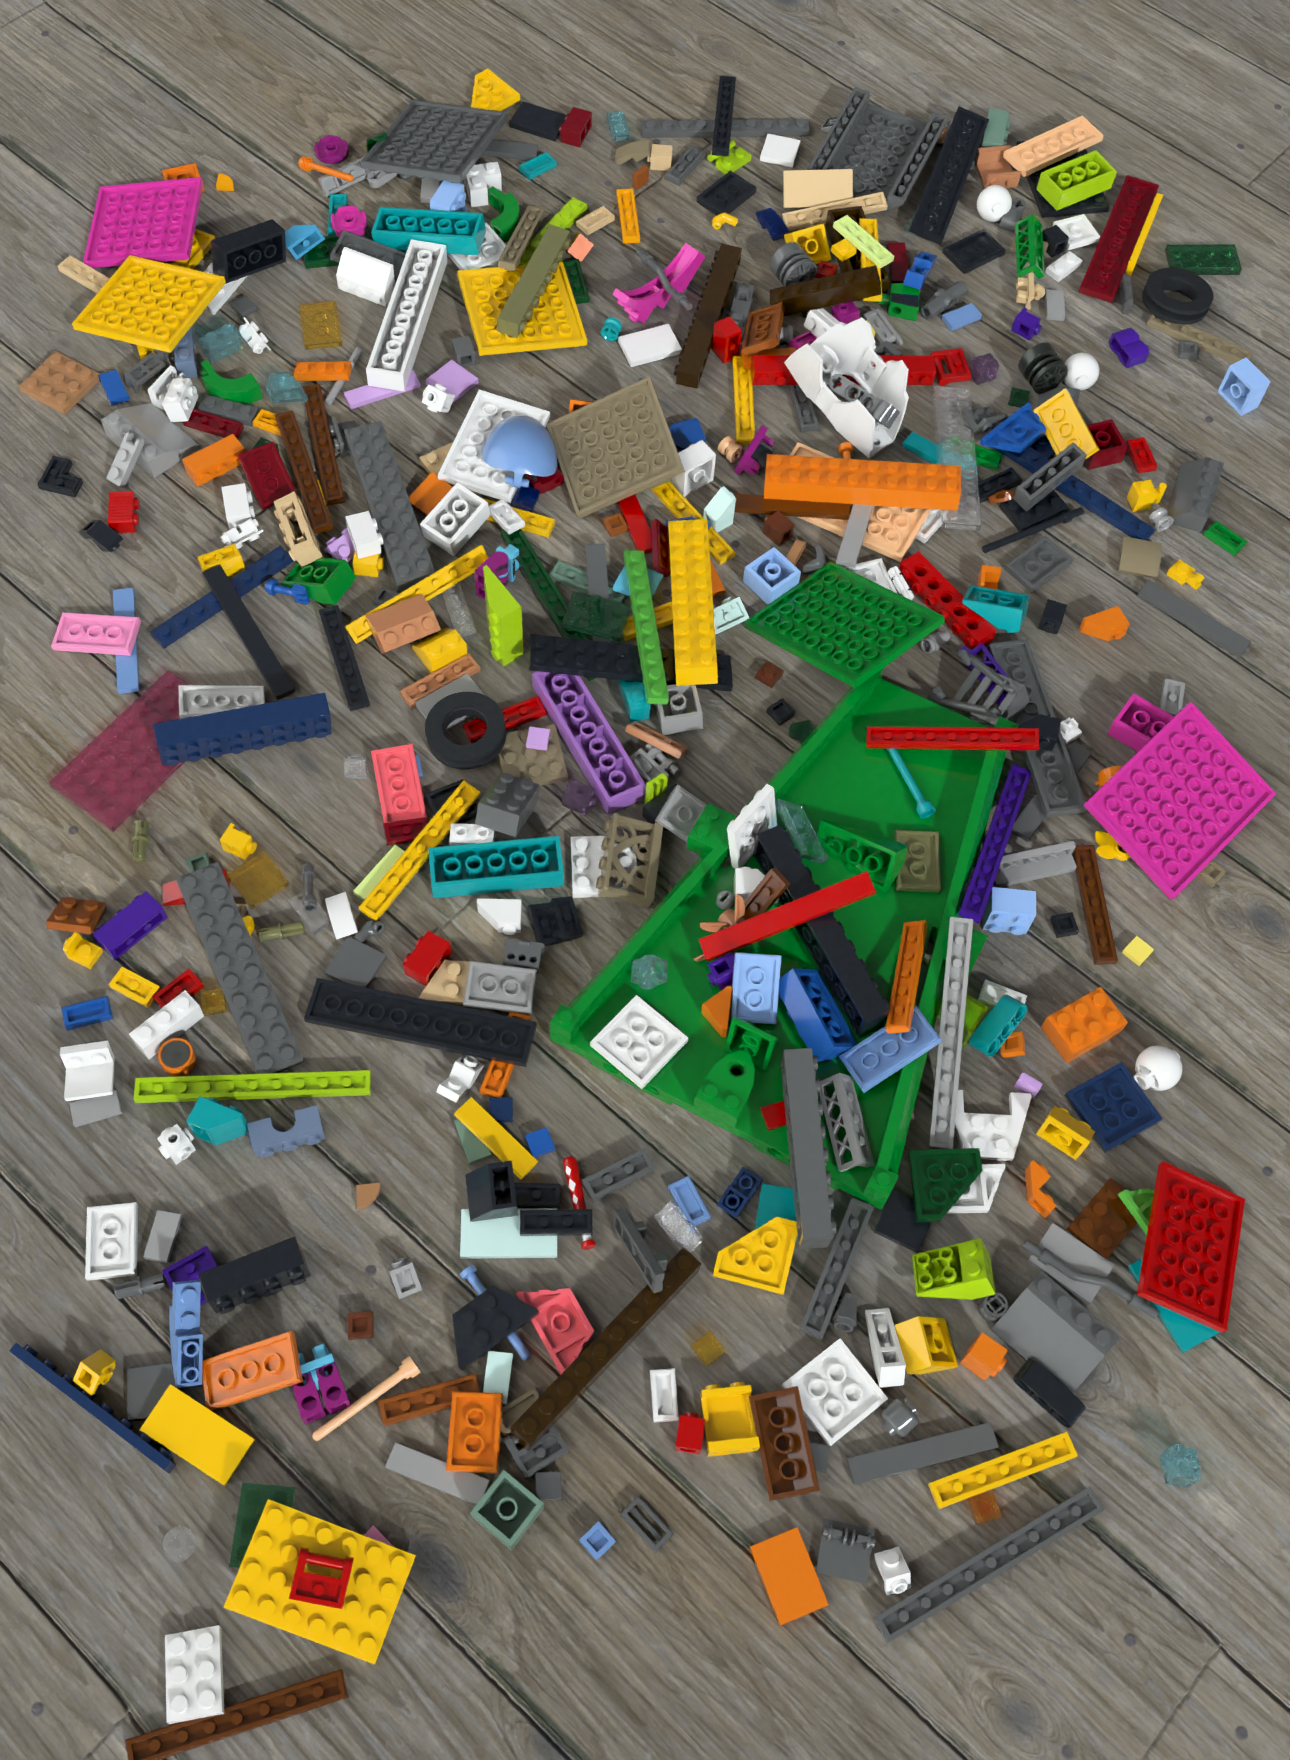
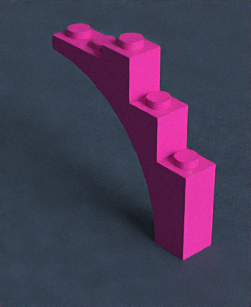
M685 243L673 261L663 270L671 286L678 292L683 293L706 256ZM658 276L640 288L633 290H620L616 288L612 294L618 298L616 302L625 308L624 311L629 314L628 318L635 323L638 320L645 323L654 308L656 309L659 306L664 309L671 298V295L664 289Z

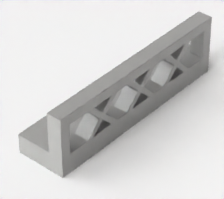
M1070 841L1003 856L993 884L994 887L999 888L1075 871L1077 866L1072 856L1076 847L1075 842Z
M838 1073L820 1081L819 1095L838 1171L844 1172L856 1166L867 1168L875 1165L852 1076ZM833 1083L835 1091L831 1098L827 1096L825 1087ZM835 1104L840 1107L841 1111L837 1120L832 1115ZM841 1126L846 1131L843 1142L838 1139L837 1135ZM847 1148L851 1151L853 1160L844 1163L843 1155Z

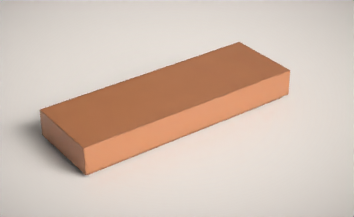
M637 721L628 724L625 732L678 759L685 756L689 749Z

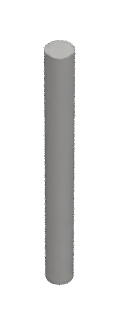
M359 347L355 348L348 360L351 361L352 369L362 353ZM346 380L335 382L325 400L326 404L332 405Z

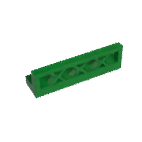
M1032 214L1015 223L1017 275L1022 277L1033 272L1040 279L1045 276L1042 224ZM1027 225L1024 231H1021V227ZM1027 236L1028 239L1025 241V243H1021L1023 239ZM1028 249L1029 251L1027 252V254L1025 256H1022L1025 250ZM1027 262H1029L1030 266L1022 269Z

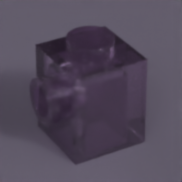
M574 779L570 781L562 795L564 807L586 815L589 809L592 810L597 800L595 798V788Z

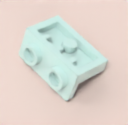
M731 596L721 601L722 605L718 607L715 604L713 605L715 635L749 618L740 597L733 599Z

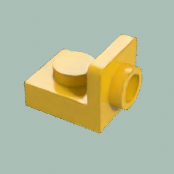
M74 932L71 937L66 939L63 951L68 959L90 970L103 953L101 947L83 939L80 933Z

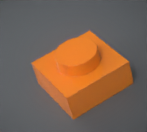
M1023 1031L1012 1032L1001 1046L1003 1058L1025 1055Z

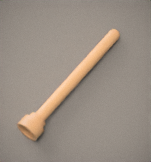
M409 1356L402 1361V1365L399 1366L397 1372L314 1431L313 1439L315 1441L321 1440L401 1380L410 1377L413 1379L421 1373Z

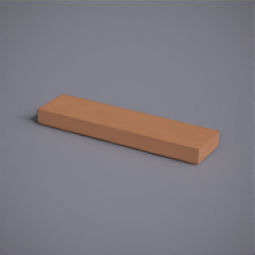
M468 653L400 690V695L412 709L416 707L415 702L468 673L469 676L478 673L481 671L480 666L471 654Z

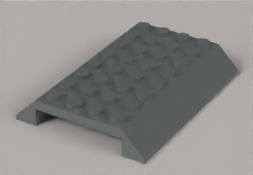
M855 87L807 170L853 169V198L884 192L888 207L887 210L881 212L885 213L905 203L949 117L933 112L927 123L868 104L870 92Z

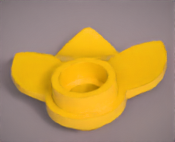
M1095 832V841L1099 845L1095 852L1100 857L1105 859L1116 858L1121 861L1131 858L1109 833Z

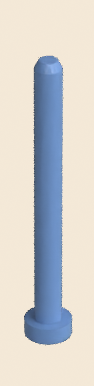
M471 1265L464 1269L460 1276L463 1280L467 1279L479 1296L486 1288L475 1274L477 1272L476 1267ZM516 1332L507 1337L521 1359L526 1361L530 1358V1352Z

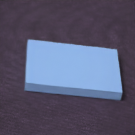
M735 952L730 1021H732L733 1017H737L752 1023L776 1024L781 955Z

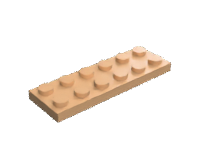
M1080 116L1004 151L1003 157L1017 171H1021L1023 177H1026L1101 142L1104 135L1086 118Z

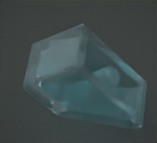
M288 372L270 373L266 392L273 404L308 401V396L302 385Z

